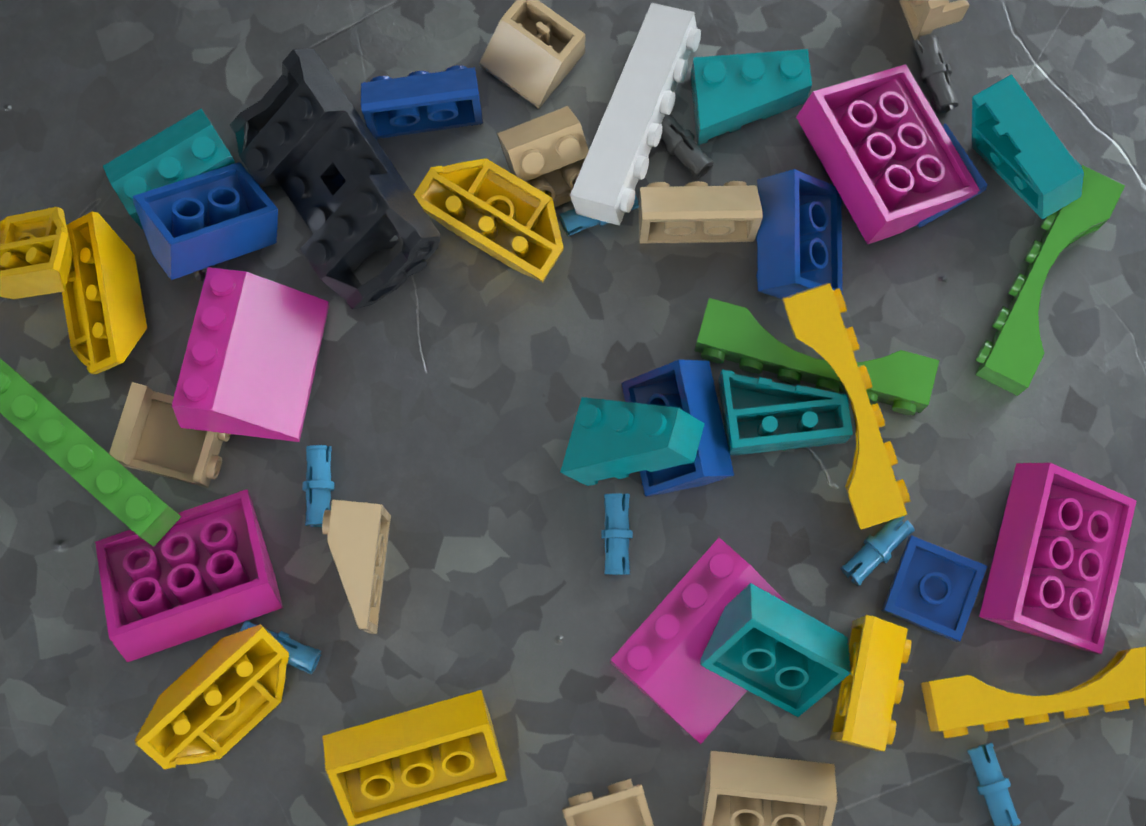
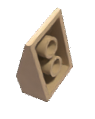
M332 500L331 510H325L323 515L322 533L328 535L327 542L358 628L369 634H377L391 515L382 504Z

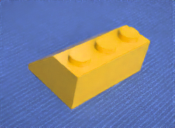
M870 615L853 620L848 642L851 674L843 679L840 684L830 735L831 741L874 751H885L886 744L892 745L896 732V721L891 720L894 703H900L904 689V681L899 679L901 663L907 664L911 652V640L906 639L907 628Z

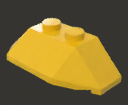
M487 158L447 166L431 167L413 194L426 214L449 231L513 270L541 282H544L564 250L552 197Z
M52 207L7 216L0 221V297L20 299L65 291L66 284L70 278L73 253L63 209Z
M92 211L67 224L73 258L70 266V278L66 284L65 291L62 292L71 350L87 366L90 374H99L124 363L147 330V323L135 254L98 212Z
M261 624L221 638L159 695L134 740L135 744L163 769L174 768L176 765L195 764L221 759L282 702L289 652Z

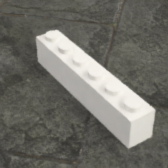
M651 3L570 196L577 215L620 226L625 212L629 213L632 210L635 201L634 189L638 180H643L646 176L650 150L652 146L657 147L659 144L663 118L665 114L670 115L673 110L675 89L678 82H684L688 71L687 60L691 51L695 52L700 43L701 30L697 29L694 12Z

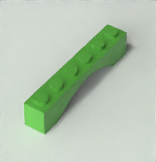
M1084 165L1081 166L1084 172L1081 197L1043 219L1040 228L1046 231L1041 241L1035 239L1024 258L1025 261L1029 262L1024 275L1018 273L1008 291V294L1012 295L1013 298L1008 308L1001 307L993 321L992 327L997 329L991 342L985 340L975 361L981 363L975 374L976 376L1016 396L1029 387L1045 354L1040 338L1038 311L1041 291L1048 271L1063 249L1079 238L1097 231L1109 220L1125 185Z
M712 298L708 299L694 349L695 352L702 353L701 357L714 363H724V360L739 363L740 369L750 373L760 374L764 370L778 374L777 378L787 383L799 384L800 381L816 384V389L846 393L841 380L826 360L816 359L797 352L778 341L757 322L748 308ZM899 350L882 358L857 362L858 367L865 365L869 373L873 388L867 389L866 392L871 405L878 401L892 405V410L897 413L915 415L916 412L921 413L929 405L940 360Z
M0 358V413L135 534L154 547L181 516Z

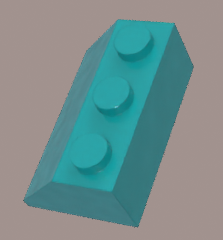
M200 108L103 165V168L111 186L127 212L138 226L143 229L133 203L134 195L236 162Z
M752 583L725 606L700 659V665L797 717L801 716L851 674L847 636Z

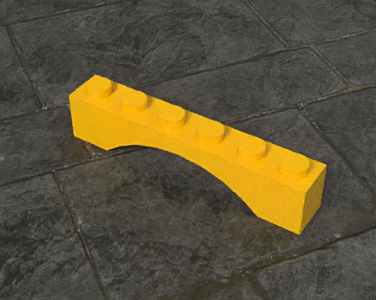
M825 283L782 298L794 336L813 348L829 363L841 380L850 400L855 420L856 446L852 468L845 488L859 528L862 530L908 515L904 505L911 502L907 487L903 479L896 481L892 469L893 465L898 464L891 441L883 442L879 431L880 427L885 426L881 409L878 403L870 404L866 392L867 389L873 388L869 373L865 365L858 367L853 353L860 350L853 327L845 329L840 314L847 311L840 288L832 290L831 284Z
M1146 646L1118 651L1108 664L1089 680L1069 690L1046 696L1010 693L989 686L971 675L922 682L921 686L930 731H943L944 738L969 735L968 726L983 724L984 732L1009 728L1008 720L1023 718L1024 725L1049 722L1048 713L1063 711L1064 718L1067 719L1090 715L1088 707L1103 705L1105 712L1130 709L1129 700L1143 698L1144 705L1146 706Z

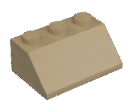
M696 181L679 187H670L665 182H653L648 184L647 187H640L639 191L640 243L754 242L763 218L757 185L747 186L743 181H730L725 183L724 186H708L706 182Z
M710 751L705 782L702 826H832L837 804L834 764Z

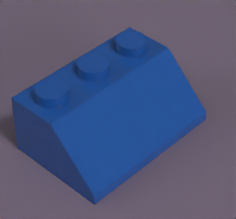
M457 65L449 67L443 72L436 73L415 71L407 77L400 78L378 76L371 79L370 82L361 83V110L366 126L375 139L483 124L475 67L467 68L466 66Z
M240 162L133 196V203L152 255L171 280L277 243L278 208Z
M796 169L757 179V189L763 214L756 236L758 292L782 299L816 286L830 283L832 290L840 288L843 295L842 202L835 186Z
M676 360L621 383L625 402L680 408L705 423L693 463L653 472L648 470L640 471L645 496L704 486L735 476L709 361Z

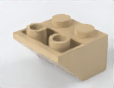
M516 0L501 18L483 54L480 66L540 109L585 54V33L539 0Z
M568 106L497 133L508 168L513 175L552 197L554 207L572 201L570 194L589 149L581 123Z

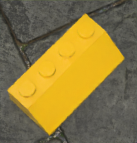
M482 690L322 736L326 772L348 826H354L507 781L494 728Z

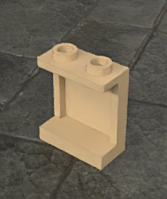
M132 382L109 454L123 466L209 488L211 479L215 480L221 469L222 457L218 455L222 442H227L231 434L180 428L171 406L174 396L155 392L146 385Z
M631 779L608 785L609 794L593 798L592 791L568 798L570 806L562 808L567 826H654L642 784L633 786Z

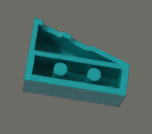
M808 49L693 57L690 78L697 145L705 144L709 139L728 131L729 133L741 129V126L762 118L764 120L806 103L812 87Z
M1012 74L972 96V148L1041 219L1048 217L1081 197L1084 178L1081 165L1071 156Z
M721 370L718 384L730 456L846 443L853 435L848 397L845 394L801 385L792 386L772 382V379L762 377L757 379L734 374L733 371Z
M581 397L560 473L586 486L598 484L599 480L615 477L622 479L629 477V473L643 470L653 472L693 463L705 423L676 407Z

